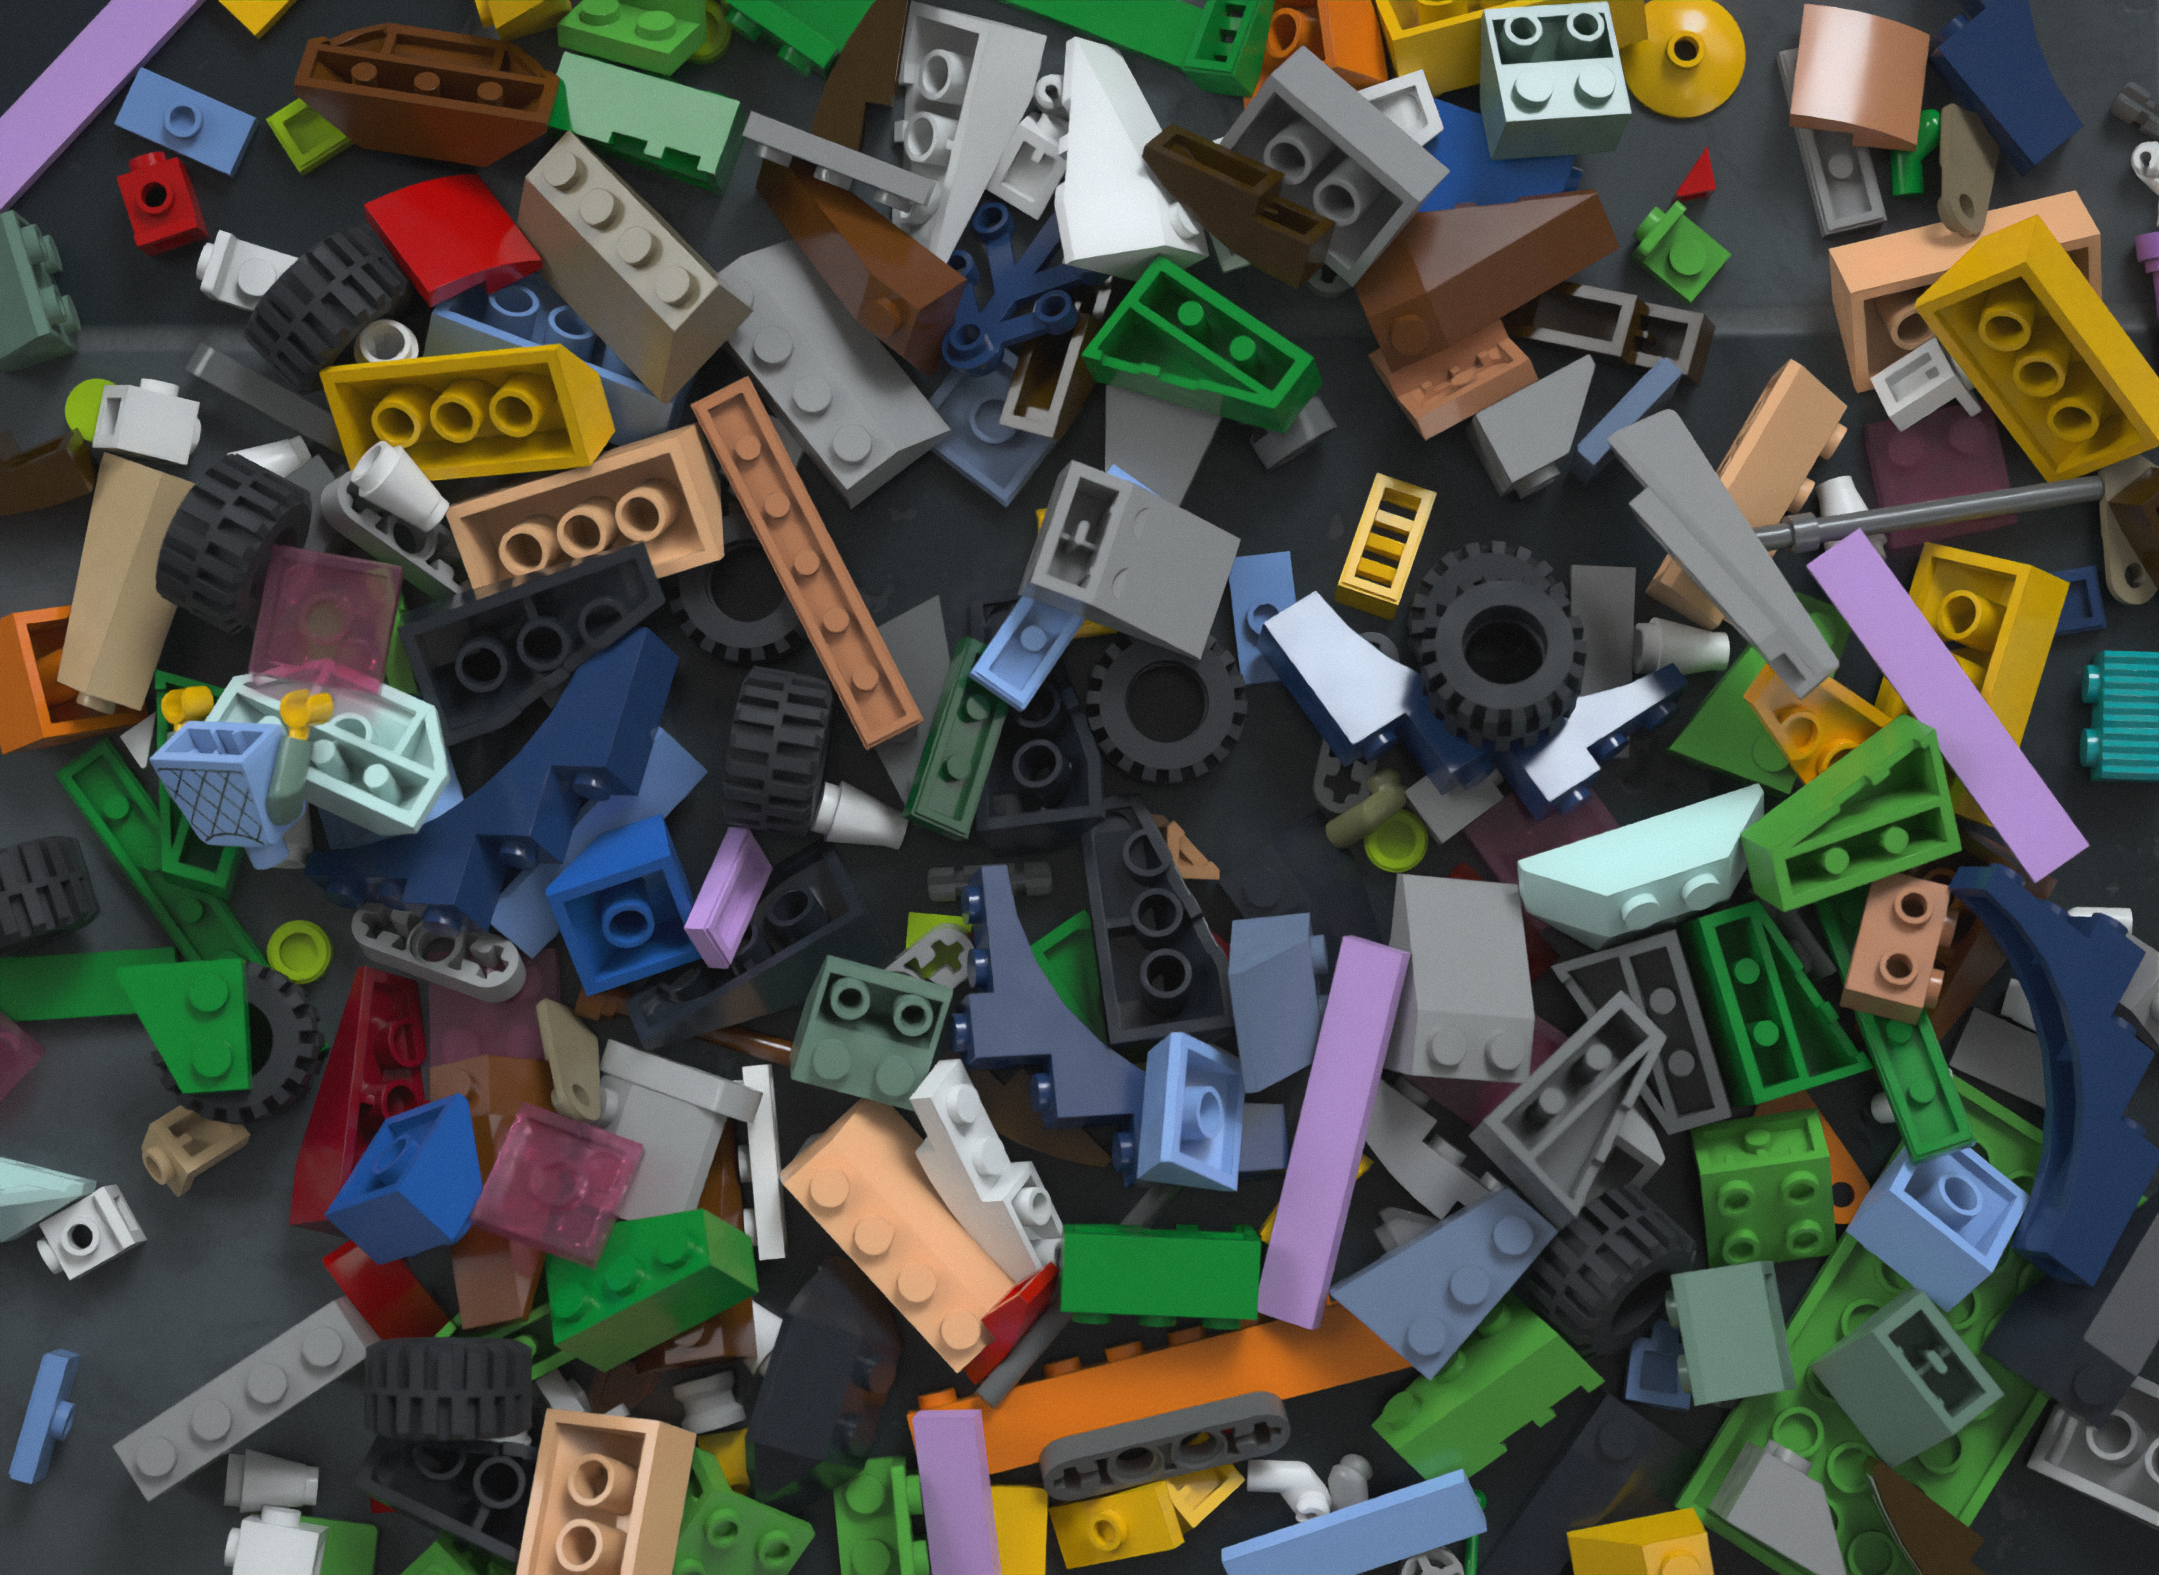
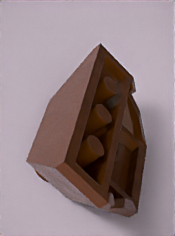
M387 22L350 30L331 39L325 36L309 39L293 87L296 96L360 148L487 167L547 133L558 96L560 78L551 71H545L536 59L512 41Z

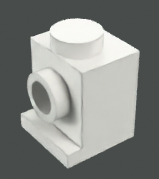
M115 1184L103 1186L93 1192V1194L39 1223L45 1237L37 1241V1247L44 1262L54 1274L64 1270L69 1280L81 1278L147 1241V1238L119 1187ZM79 1224L88 1226L93 1235L91 1244L85 1249L78 1247L72 1237L74 1228Z

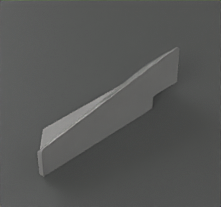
M1666 409L1614 432L1606 439L1614 456L1645 489L1629 503L1637 520L1800 700H1803L1838 669L1839 661L1677 412Z

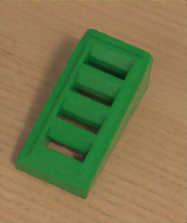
M1207 0L1181 70L1205 92L1252 98L1261 73L1275 0ZM1231 10L1245 11L1242 18L1230 17ZM1226 36L1235 37L1233 44L1225 43Z

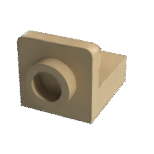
M180 1105L149 1125L141 1147L143 1163L156 1182L161 1185L167 1183L173 1193L179 1197L190 1190L196 1176L247 1145L250 1133L242 1123L238 1125L209 1120L200 1117V1114L194 1111L186 1110Z

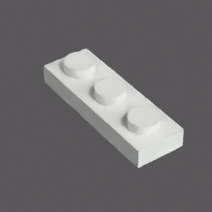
M772 1064L742 1067L743 1080L733 1081L764 1092L754 1123L747 1122L749 1144L738 1145L741 1182H752L755 1207L744 1209L745 1234L751 1237L752 1247L758 1246L759 1260L786 1258L789 1255L784 1192L779 1173L782 1169Z

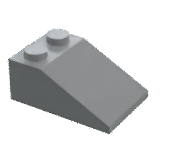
M1397 874L1390 947L1410 952L1411 955L1383 1068L1416 1076L1524 1083L1529 1078L1535 1015L1519 885Z
M2137 1376L2100 1430L2082 1424L2055 1404L2027 1467L2159 1531V1385Z

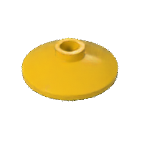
M1651 0L1645 4L1649 39L1627 44L1622 49H1619L1624 79L1629 91L1649 110L1670 118H1694L1717 109L1735 91L1745 67V43L1734 18L1725 8L1713 0ZM1683 40L1691 42L1696 48V58L1691 61L1680 60L1674 52V45L1677 42Z

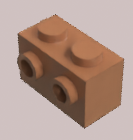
M1900 873L1870 882L1839 1006L1916 1025L1923 1006L1935 1009L1944 976V971L1933 968L1938 946L1950 948L1959 910L1947 908L1951 894L1947 885Z

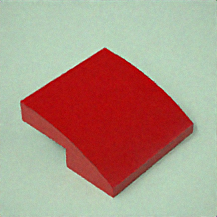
M478 174L447 176L424 181L391 192L364 204L366 221L430 308L477 284H480L487 295H490L543 268L541 257Z

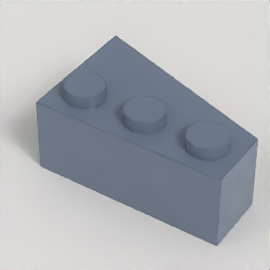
M1502 1184L1436 1223L1432 1228L1402 1246L1396 1247L1384 1254L1380 1259L1350 1277L1344 1278L1329 1288V1293L1426 1378L1431 1380L1559 1231L1505 1184Z

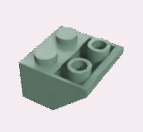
M1608 1L1483 10L1481 15L1480 108L1491 160L1615 152L1632 112Z
M14 210L0 214V371L4 374L77 352L72 333L81 331L80 321L72 299L69 295L61 296L54 273L62 271V264L53 238L50 234L42 236L36 223L30 224Z
M827 955L806 998L789 1055L791 1079L915 1111L909 1099L928 1076L953 994V988Z
M1758 1261L1671 1275L1673 1289L1666 1291V1308L1671 1326L1674 1329H1681L1685 1354L1678 1355V1374L1683 1391L1686 1394H1693L1695 1406L1797 1389L1773 1261Z
M1910 1286L1809 1365L1810 1369L1884 1464L1890 1469L1954 1435L2004 1395L1923 1290Z

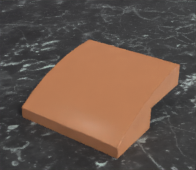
M1804 3L1789 127L1853 133L1852 146L1916 152L1930 35L1905 24L1879 16L1848 9Z
M1501 319L1494 321L1448 349L1392 373L1381 348L1368 354L1374 369L1388 391L1425 440L1539 380L1530 359L1508 337Z

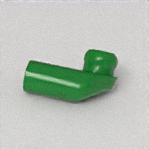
M1935 109L1921 111L1916 152L1889 149L1893 198L1908 199L1925 195L1922 160L1932 150L1940 146L1941 113Z

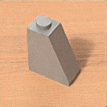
M1106 384L1105 472L1114 464L1161 498L1181 508L1223 417Z

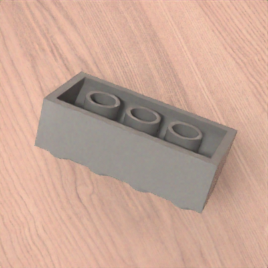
M794 239L740 256L718 273L754 310L720 347L743 376L749 377L759 396L850 509L854 508L951 434L949 426L881 342L853 318Z

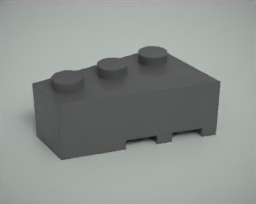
M939 595L877 627L925 721L875 747L905 806L951 664Z
M1678 928L1555 963L1551 966L1560 981L1564 983L1583 1010L1588 1021L1622 990L1667 1036L1639 1093L1669 1135L1732 1117V1106Z
M1620 990L1469 1135L1559 1231L1577 1217L1585 1201L1584 1198L1601 1165L1605 1162L1613 1146L1612 1143L1644 1085L1667 1036Z

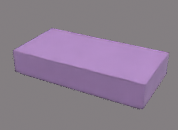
M728 828L684 926V930L709 968H729L773 869L749 828Z

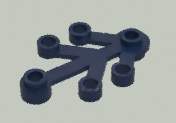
M989 202L979 207L974 213L972 224L981 241L986 244L995 294L980 312L974 289L980 278L979 269L968 252L954 250L947 264L956 271L965 268L960 274L967 279L955 315L956 324L946 333L942 342L943 357L954 371L972 378L986 376L1001 364L1004 357V348L1048 333L1060 335L1068 332L1077 323L1079 314L1071 297L1065 290L1083 284L1088 286L1099 285L1111 276L1066 264L1045 270L1062 246L1056 210L1017 263L1011 239L1015 231V223L1006 206L999 202ZM1000 220L997 225L987 228L992 222ZM1038 300L1035 305V312L1009 319L1018 306ZM1064 308L1060 314L1049 317L1055 310Z

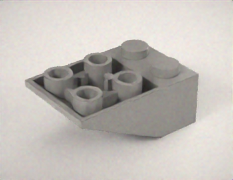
M1072 460L1058 475L1018 594L1199 661L1201 660L1241 539L1135 483Z

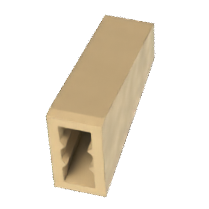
M104 452L99 467L57 681L79 691L77 703L113 715L117 704L141 711L177 608V605L167 601L157 593V580H155L158 557L167 529L178 507L195 483Z

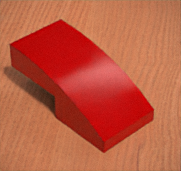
M349 1240L322 1258L326 1269L382 1340L433 1337L451 1321L445 1306L414 1273L407 1257L378 1265L352 1240Z
M1052 1261L1012 1286L981 1319L995 1339L962 1369L974 1384L986 1377L1003 1361L1046 1310L1053 1296L1059 1276V1270Z

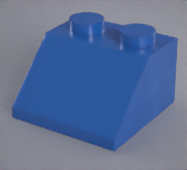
M662 814L601 833L545 889L546 897L587 996L702 959V956L684 930V926L695 904V899Z
M459 1092L386 1118L324 1216L378 1265L404 1257L414 1258L422 1251L441 1245L451 1246L459 1241L469 1230L473 1222V1217L470 1213L483 1194L469 1101Z

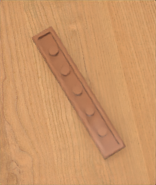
M746 376L691 404L711 447L865 749L869 751L924 723L925 721L749 377Z

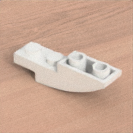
M939 1060L909 1099L927 1134L926 1139L916 1150L915 1154L929 1180L959 1223L1016 1283L1050 1261L1054 1263L1059 1270V1276L1050 1301L1052 1303L1059 1295L1062 1222L1051 1202L1050 1195L1044 1188L1032 1161L1010 1162L1004 1145L999 1139L961 1060Z

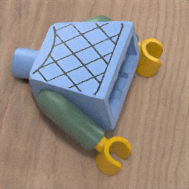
M207 686L171 690L162 699L161 710L165 719L174 724V732L167 733V742L149 759L154 770L164 783L167 794L177 803L199 839L206 844L244 847L255 869L263 870L280 864L289 855V849L283 839V835L305 813L306 809L305 785L314 742L307 741L310 727L323 725L332 717L334 708L331 696L328 693H319L309 697L308 689L295 690L285 695L280 702L279 709L282 720L290 729L288 736H284L280 724L205 721L214 707L212 692Z

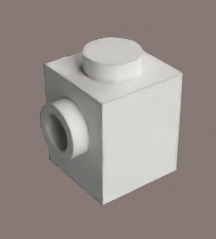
M142 378L140 387L132 385H104L92 448L162 465H187L189 455L195 451L200 439L201 423L197 418L200 402L178 397L179 386L158 380Z
M263 1506L261 1515L252 1514L242 1520L241 1529L234 1527L231 1529L226 1545L224 1564L228 1567H234L232 1575H321L329 1527L300 1522L301 1512L298 1510L278 1506Z

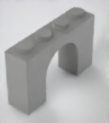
M347 1296L330 1302L112 1447L147 1501H150L180 1486L230 1453L232 1447L272 1420L365 1364L366 1348L382 1339L368 1324Z

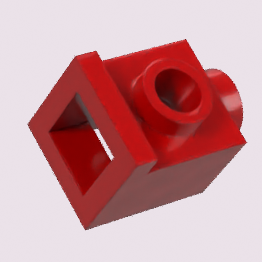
M165 152L147 153L128 162L130 172L116 177L135 233L133 236L136 245L147 256L158 255L209 238L187 166L178 157L167 160ZM164 187L167 193L165 202L158 207H149L146 202L147 193Z

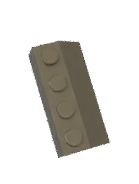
M568 130L526 175L517 227L543 260V268L537 272L646 387L666 405L754 310L603 156Z

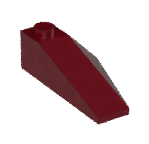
M368 966L357 967L296 1161L289 1218L290 1226L348 1238L324 1216L385 1119L430 1103V1099L425 1100L420 1066L427 1057L416 980Z

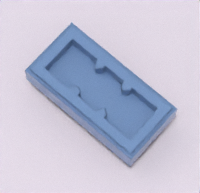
M140 67L114 124L119 129L234 179L259 121L249 114Z
M1290 551L1235 557L1228 582L1239 673L1243 674L1246 686L1281 682L1278 675L1256 646L1263 623L1296 603Z
M58 1349L43 1355L8 1473L11 1474V1479L34 1484L46 1478L56 1441L66 1440L75 1417L76 1404L70 1403L68 1400L82 1356L81 1354Z

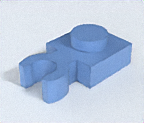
M1659 1319L1648 1330V1338L1639 1337L1628 1345L1622 1403L1685 1413L1689 1410L1691 1393L1686 1394L1683 1391L1678 1374V1355L1685 1354L1683 1343H1678L1681 1329H1674L1670 1322Z

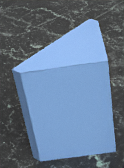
M1183 1032L1170 1033L1148 1051L1137 1179L1219 1191H1237L1245 1097L1240 1060Z

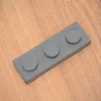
M752 111L742 135L749 140L757 142L753 154L788 168L793 156L817 165L813 175L814 178L848 191L853 179L877 188L873 198L874 201L908 214L913 202L924 207L928 206L936 185L933 180Z

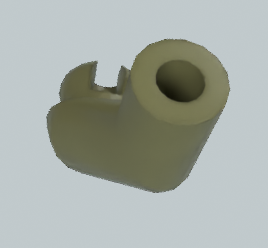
M1386 768L1372 773L1367 780V787L1372 795L1327 823L1326 835L1335 847L1344 849L1373 833L1405 806L1407 796L1404 792L1408 787L1402 785V777L1397 770Z

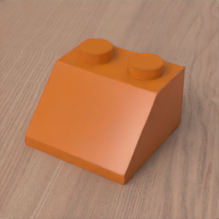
M72 605L16 612L0 618V747L2 755L55 747L133 727L149 717L145 700L141 711L117 704L112 715L77 703L79 691L57 681Z

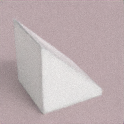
M157 711L120 736L140 767L147 771L154 769L149 759L158 749Z

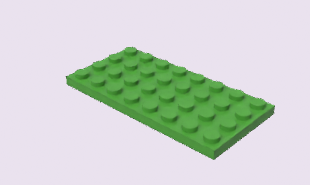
M1953 1074L1954 1084L1977 1140L1975 1146L1970 1148L2031 1197L2042 1154L2043 1131ZM1903 1140L1896 1148L1878 1179L1904 1148ZM2142 1195L2138 1205L2145 1201L2147 1198ZM2028 1205L1993 1272L1948 1313L1933 1302L2004 1395L1954 1435L1892 1468L1894 1472L1968 1527L2049 1400L1978 1349L2013 1297L2030 1284H2035L2046 1276L2045 1273L2010 1248ZM1846 1228L1837 1242V1247L1828 1256L1785 1325L1797 1389L1742 1398L1738 1406L1733 1408L1673 1505L1680 1510L1693 1507L1703 1525L1781 1575H1817L1726 1521L1709 1508L1711 1501L1746 1441L1748 1440L1763 1449L1770 1438L1813 1464L1807 1476L1824 1487L1846 1575H1918L1894 1541L1875 1504L1861 1466L1869 1455L1880 1460L1882 1463L1884 1462L1809 1367L1812 1362L1909 1286L1915 1288L1847 1233Z

